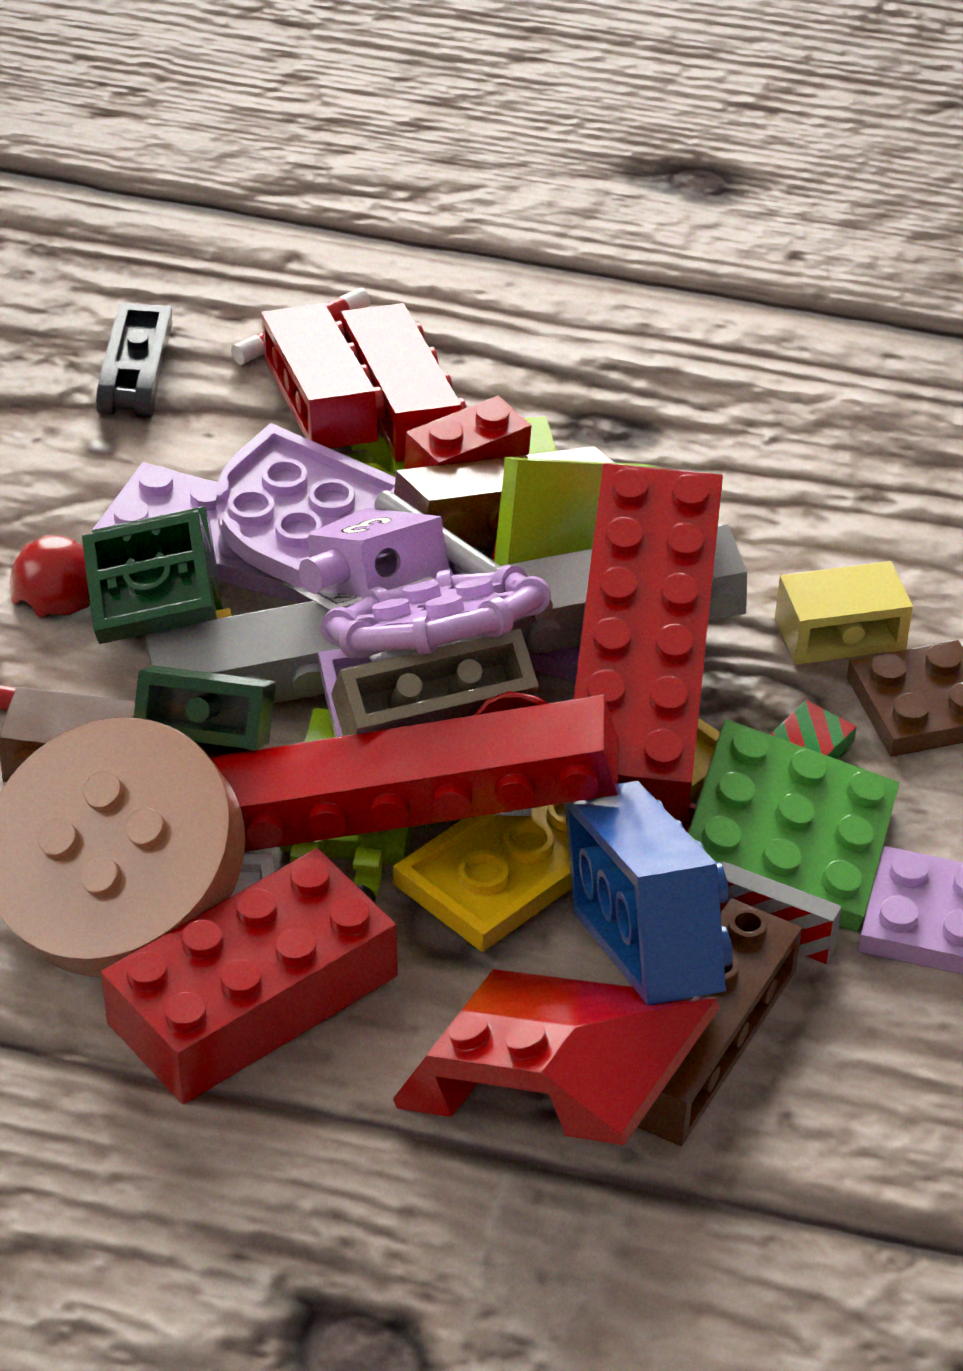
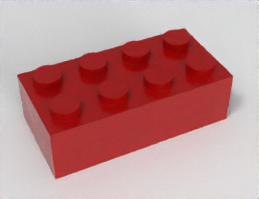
M315 848L100 971L107 1024L177 1100L184 1105L397 977L396 923L323 852Z

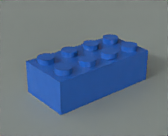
M639 781L618 784V795L565 803L574 914L647 1005L725 992L724 967L732 964L733 953L729 933L725 926H721L720 903H726L728 900V883L722 864L715 862L703 849L701 842L695 841L684 830L680 820H675L664 809L662 802L656 800Z

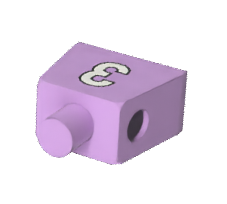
M372 508L357 511L309 533L307 544L310 557L301 561L299 577L304 588L313 594L326 591L362 597L364 591L377 586L389 590L429 576L436 578L438 571L449 570L441 516ZM386 548H391L394 551L390 554L380 553V551Z

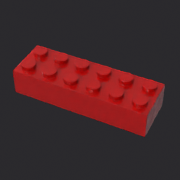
M603 463L573 700L599 695L605 696L618 736V784L639 781L656 800L662 802L664 809L675 820L688 821L723 474Z

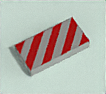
M726 862L721 863L728 883V900L726 903H720L721 913L732 898L801 926L799 954L827 965L836 949L842 906Z

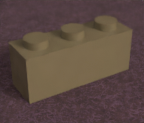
M520 628L499 637H481L438 647L431 654L419 655L416 652L341 669L331 697L342 734L347 736L473 716L487 699L507 691L534 695L539 685Z

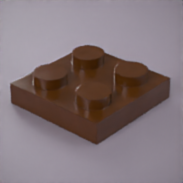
M959 640L849 660L847 679L890 757L963 743V647Z

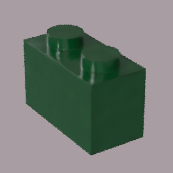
M153 665L138 672L133 718L156 721L170 726L194 742L257 750L269 743L276 681Z

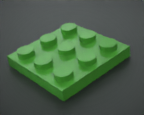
M725 719L687 833L695 841L701 842L703 849L715 862H726L842 906L839 926L857 932L865 916L900 782Z

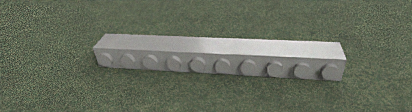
M729 524L718 525L708 621L746 614L747 570ZM592 549L508 564L521 567L526 572L527 577L537 576L542 578L551 590L550 600L553 602V608L546 619L538 621L532 616H527L513 622L512 630L521 628L529 655L580 645ZM465 572V573H460V574H455V575L469 574V573H468V572ZM315 601L219 618L146 634L151 666L156 665L276 681L274 703L325 694L319 670L318 652L341 648L329 643L323 637L321 622L330 610Z

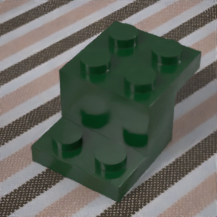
M205 506L94 529L92 533L82 535L93 630L99 644L216 620V610L223 609L210 519Z

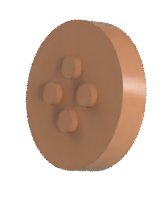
M110 718L90 722L60 734L30 755L12 774L0 792L1 919L33 952L50 964L71 973L101 977L100 971L231 897L241 873L245 850L244 821L234 791L208 755L193 740L180 731L156 721L140 718Z

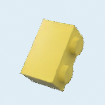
M892 561L780 575L774 619L794 665L906 650L913 605Z

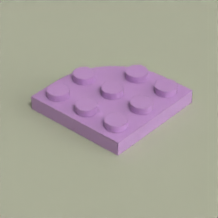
M270 423L238 451L223 469L216 491L218 526L226 543L246 564L295 587H304L299 577V565L302 560L310 557L307 544L309 533L362 509H375V500L382 491L389 490L394 493L396 477Z

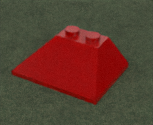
M492 969L396 1093L393 1100L397 1109L452 1117L477 1083L546 1093L550 1095L565 1136L625 1145L720 1007L717 998L708 996H697L647 1005L636 990L630 986Z

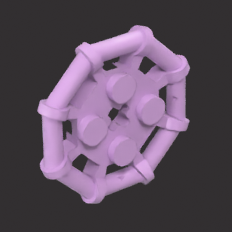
M505 565L497 569L496 572L453 575L451 569L438 571L434 579L389 590L377 586L364 591L362 600L347 608L336 607L328 611L321 622V632L329 643L340 646L342 652L352 658H366L384 651L417 649L419 655L431 654L438 648V645L473 636L499 637L509 633L513 628V622L522 617L540 614L547 608L551 599V590L542 578L537 576L527 577L526 572L518 566Z

